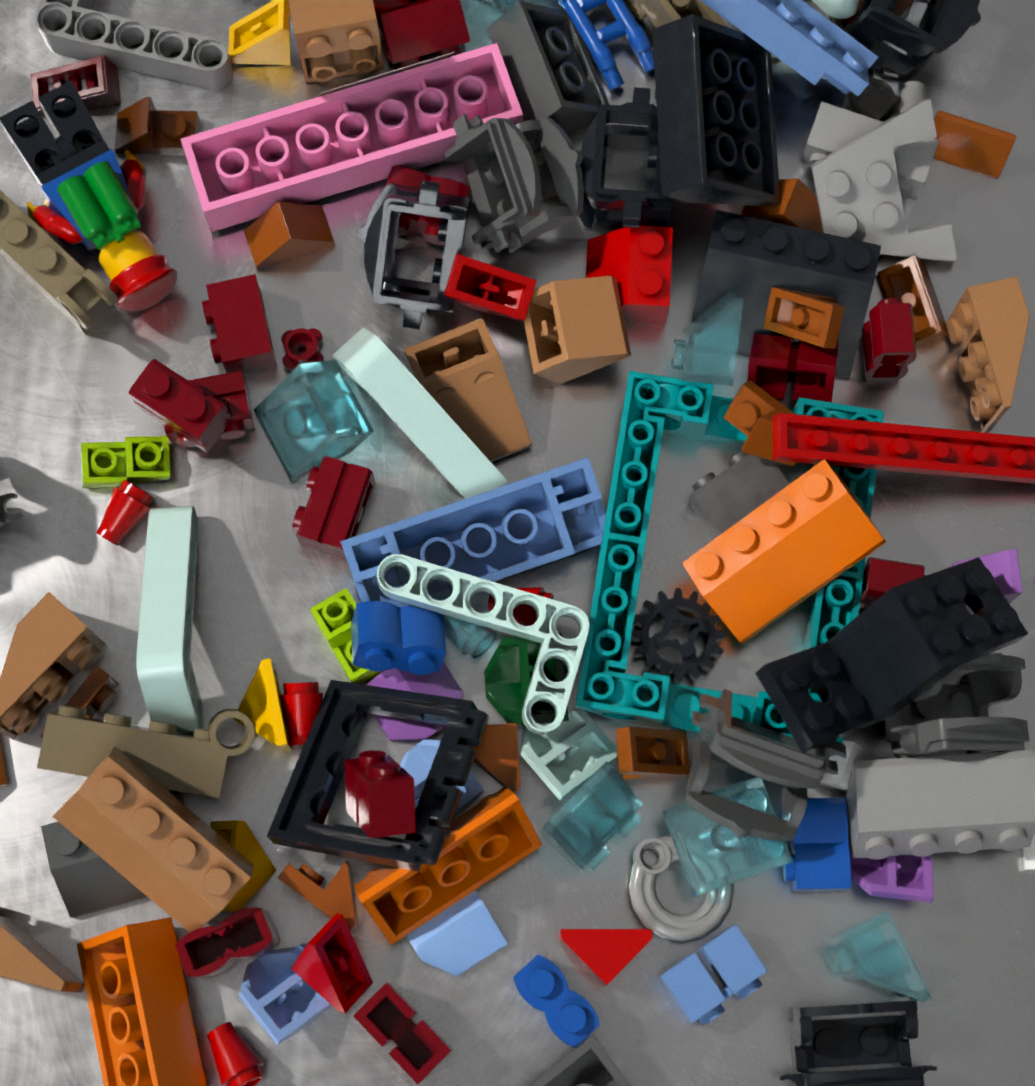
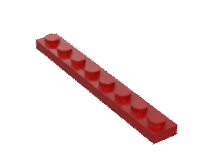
M778 413L772 417L773 460L818 464L825 459L833 466L1035 484V437Z

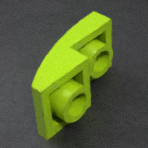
M136 436L125 437L124 442L81 443L82 488L120 486L124 479L134 485L170 479L168 437Z
M346 587L309 608L351 683L364 684L383 671L375 672L353 665L351 622L356 602Z

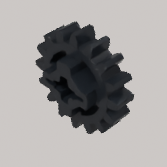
M676 588L673 598L668 599L666 594L660 591L657 594V605L648 600L643 603L642 608L647 614L646 616L635 615L633 623L640 627L641 630L632 632L631 641L641 642V645L634 650L633 655L635 658L646 656L647 661L643 667L645 672L656 667L659 669V675L667 676V674H673L675 684H681L684 674L688 673L689 677L695 682L700 677L698 668L701 667L709 673L713 670L714 664L709 657L720 658L724 650L715 645V643L724 641L726 632L715 629L722 620L718 615L710 616L711 606L707 602L702 606L697 603L698 592L693 591L689 599H685L682 596L681 589ZM679 610L688 611L696 617L692 619L682 615ZM659 615L662 630L649 638L650 625ZM673 628H676L678 633L686 632L688 634L683 645H680L677 639H668ZM706 635L705 650L697 658L694 643ZM666 654L676 658L678 664L668 662L659 655Z

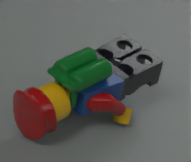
M72 80L38 97L43 113L57 133V138H54L33 101L1 116L0 123L6 136L41 186L46 198L44 200L45 205L34 206L31 202H27L28 216L40 228L71 244L81 242L88 250H93L96 247L98 250H101L99 262L111 281L109 288L118 298L117 306L120 309L129 312L145 310L157 305L167 297L176 284L177 271L174 268H170L165 255L157 253L151 241L143 232L135 231L141 227L138 211L145 204L146 177L143 173V164L126 150L124 152L126 160L119 166L115 153L112 149L108 148ZM63 98H67V99H65V100H63V101L57 103L56 105H54L58 100L63 99ZM28 118L27 120L17 124L21 119Z

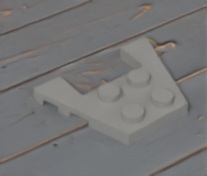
M926 98L913 104L914 106L901 114L891 117L881 123L879 127L860 138L854 139L811 165L823 233L881 245L880 254L902 257H912L915 255L922 259L957 260L952 225L949 221L907 230L893 150L895 146L937 137L931 99Z

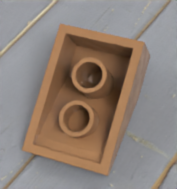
M0 916V977L62 992L83 993V981L13 919Z

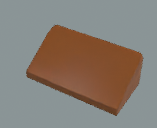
M941 110L937 111L934 117L937 137L934 139L939 140L933 159L991 178H998L1017 136Z
M914 255L877 272L886 299L898 298L903 300V303L912 304L916 345L948 336L946 321L926 264L922 259Z

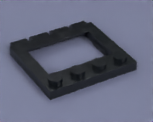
M330 680L267 837L273 844L418 872L422 863L436 865L447 836L444 830L436 826L450 827L462 794L460 789L450 785H465L476 756V750L469 746H479L489 715L478 710L471 700ZM368 713L447 725L415 809L416 833L406 834L405 839L389 836L369 838L358 827L335 824V826L324 825L345 772V759H350Z

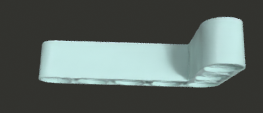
M362 328L332 355L347 374L368 392L464 499L510 484L374 333Z
M194 506L154 508L149 510L136 659L138 680L150 720L176 724V733L194 735L195 728L203 729L202 701L190 659L198 544L197 515Z
M394 554L387 556L381 561L377 569V581L380 590L385 596L541 643L522 708V720L529 731L542 735L552 732L561 724L589 632V620L583 610L573 605L405 555ZM393 567L406 569L410 575L408 583L400 588L389 586L384 579L389 569ZM437 579L447 581L453 590L451 596L442 601L431 598L427 592V587L432 581ZM486 592L493 597L495 607L488 613H478L471 607L470 598L475 593ZM522 604L533 607L537 614V622L530 626H521L514 620V608ZM563 617L574 619L579 626L578 636L573 639L561 637L556 630V621ZM558 659L565 664L567 676L563 681L552 682L547 679L543 671L544 663L547 660ZM544 701L553 707L555 718L551 724L545 726L535 723L531 716V707L534 703Z

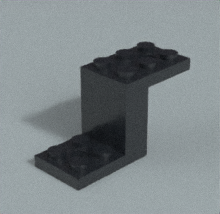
M978 557L890 588L828 642L767 663L755 674L801 752L804 753L894 716L958 666L1015 644L1029 633L1021 623L1015 609L1010 606L994 581L992 573ZM965 605H967L973 611L974 614H971L967 610ZM809 689L817 693L821 702H816L811 697Z

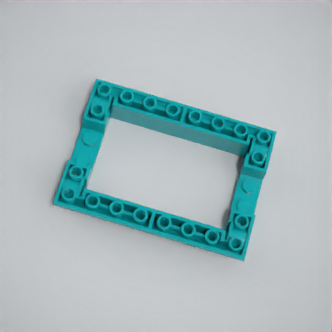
M629 371L589 617V632L585 642L575 704L577 708L616 721L698 734L700 727L692 724V712L696 711L704 714L709 710L700 707V695L706 694L719 699L722 691L669 683L670 676L644 672L643 676L625 673L663 433L743 446L748 438L747 435L724 418L734 399L712 395L714 384ZM798 398L794 408L787 407L798 415L883 423L884 411L806 398ZM831 465L844 480L871 519L877 469ZM866 557L810 596L803 650L828 642L859 615ZM809 689L811 697L816 702H821L817 693ZM758 691L755 696L732 693L733 717L793 738L767 692ZM843 737L838 738L835 741L843 743Z

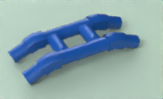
M558 0L590 50L591 56L600 73L602 72L610 91L624 84L617 69V63L607 46V43L626 35V39L631 45L634 54L637 55L644 72L647 73L655 69L652 45L642 26L637 23L624 0ZM607 3L617 21L596 31L586 12Z

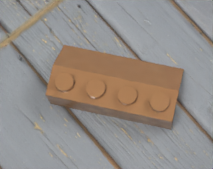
M114 747L52 816L189 932L201 928L219 914L252 875L254 865L117 747Z

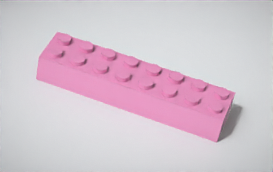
M495 43L181 138V142L203 212L211 232L259 218L278 201L305 204L387 179L392 166L416 170L445 161V152L456 145L454 140L457 139L453 122L464 114L467 115L468 121L480 115L483 124L491 118H507L516 125L523 122V113L498 44Z

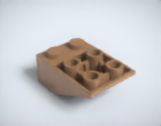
M1017 276L967 287L947 320L948 337L951 343L957 344L961 357L958 360L960 376L964 382L969 383L973 396L970 399L971 412L975 421H980L984 433L990 432L1010 408L1030 316Z
M483 318L403 349L406 367L409 372L490 462L532 446V441L502 361Z
M50 592L17 624L0 676V733L13 740L18 735L24 736L37 725L40 720L38 714L50 702L54 704L67 694L71 688L69 682L80 670H89L102 655L100 650L106 644Z

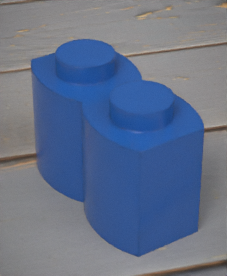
M367 601L356 604L351 622L353 665L375 672L394 668L415 675L440 672L446 654L443 614L414 605L398 607L394 604L380 601Z
M846 798L807 799L806 810L797 829V834L794 840L790 841V854L783 855L784 881L792 882L793 892H833L851 889Z
M536 955L514 976V983L521 997L533 1008L544 1012L549 1028L564 1043L576 1048L600 1026L598 1016L591 1004L580 994L568 989L564 975L549 959Z

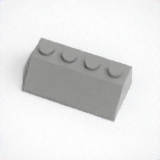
M1034 750L853 761L846 794L848 841L852 858L868 857L878 860L898 855L924 857L933 853L959 852L969 854L978 850L1004 849L1006 851H1014L1023 847H1030L1035 834Z

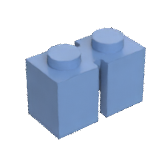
M736 924L698 949L724 987L723 989L719 990L695 953L688 955L658 976L688 1023L699 1020L702 1026L706 1025L725 1011L721 1003L731 995L736 993L741 1000L763 985L758 977L766 973L767 969Z

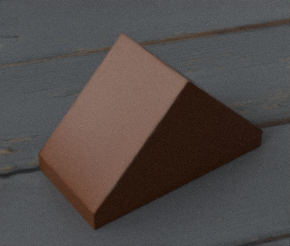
M799 178L779 179L780 205H744L740 214L812 231H823L817 197Z
M278 201L244 230L257 270L335 245L322 206Z
M516 723L486 725L479 746H469L476 750L473 762L502 787L506 786L517 796L521 791Z

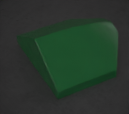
M518 636L502 637L484 670L486 698L507 724L516 723V725H524L522 708L541 643ZM550 659L544 663L543 671L547 679L552 682H560L565 679V668L562 661ZM539 701L531 707V716L535 723L553 722L555 712L549 703ZM568 705L562 722L569 721Z

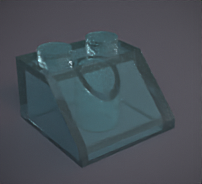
M729 292L683 329L682 340L674 339L671 364L673 369H678L681 381L734 385L744 301L738 293Z
M336 360L299 364L254 409L290 481L298 480L310 474L313 466L320 468L324 456L340 459L350 454L374 432Z
M606 761L542 827L541 835L579 873L586 865L594 871L611 853L606 845L617 833L622 838H625L642 821L637 812L642 808L643 803L618 772Z
M759 777L710 792L711 794L776 816L764 783ZM686 802L662 811L693 897L767 873L793 862L785 841H772L749 835L739 837L731 829L707 818Z
M888 911L869 916L824 938L828 948L823 950V955L835 976L841 973L844 981L899 1001L917 1000V1002H925L932 998Z

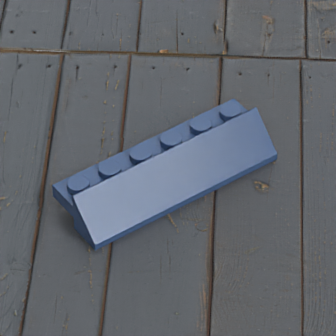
M700 0L812 84L816 85L821 77H823L847 95L851 91L857 96L869 85L868 69L877 60L878 56L805 1Z
M589 457L340 542L361 602L380 601L404 607L411 605L385 596L379 588L377 569L381 561L387 556L394 554L405 555L494 582L600 545L606 514L600 500L602 495ZM393 567L387 571L384 579L389 586L400 588L408 583L410 575L402 567ZM443 579L434 580L427 587L428 594L435 600L448 598L453 592L451 585Z

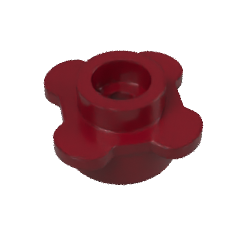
M301 328L284 332L281 337L286 354L282 359L284 367L288 370H295L298 366H310L313 369L319 368L324 362L319 345L323 340L321 332L315 328L309 330ZM301 346L306 347V351L303 353L299 352Z

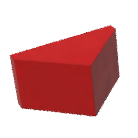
M456 254L444 296L474 310L525 321L537 280Z
M336 913L311 939L291 967L297 975L341 1013H346L373 983L346 920L339 913Z
M652 929L560 930V941L604 986H607L652 939Z

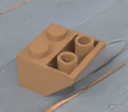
M288 0L306 83L315 81L325 82L336 77L367 74L373 70L384 69L373 0Z
M602 276L557 280L534 289L524 321L533 374L563 384L631 356L615 277Z

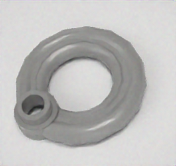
M685 834L670 835L659 839L648 838L639 843L634 849V865L632 866L629 891L633 909L645 927L652 929L661 938L683 943L703 939L721 926L731 910L734 884L730 867L719 850L702 838ZM647 849L654 851L657 855V862L653 866L646 864L643 859V854ZM671 862H690L700 868L706 877L708 886L706 900L693 913L685 915L671 913L662 906L657 898L655 889L657 876L666 870Z

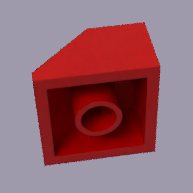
M624 227L587 240L585 278L613 276L616 278L625 322L666 324L670 308L673 227Z

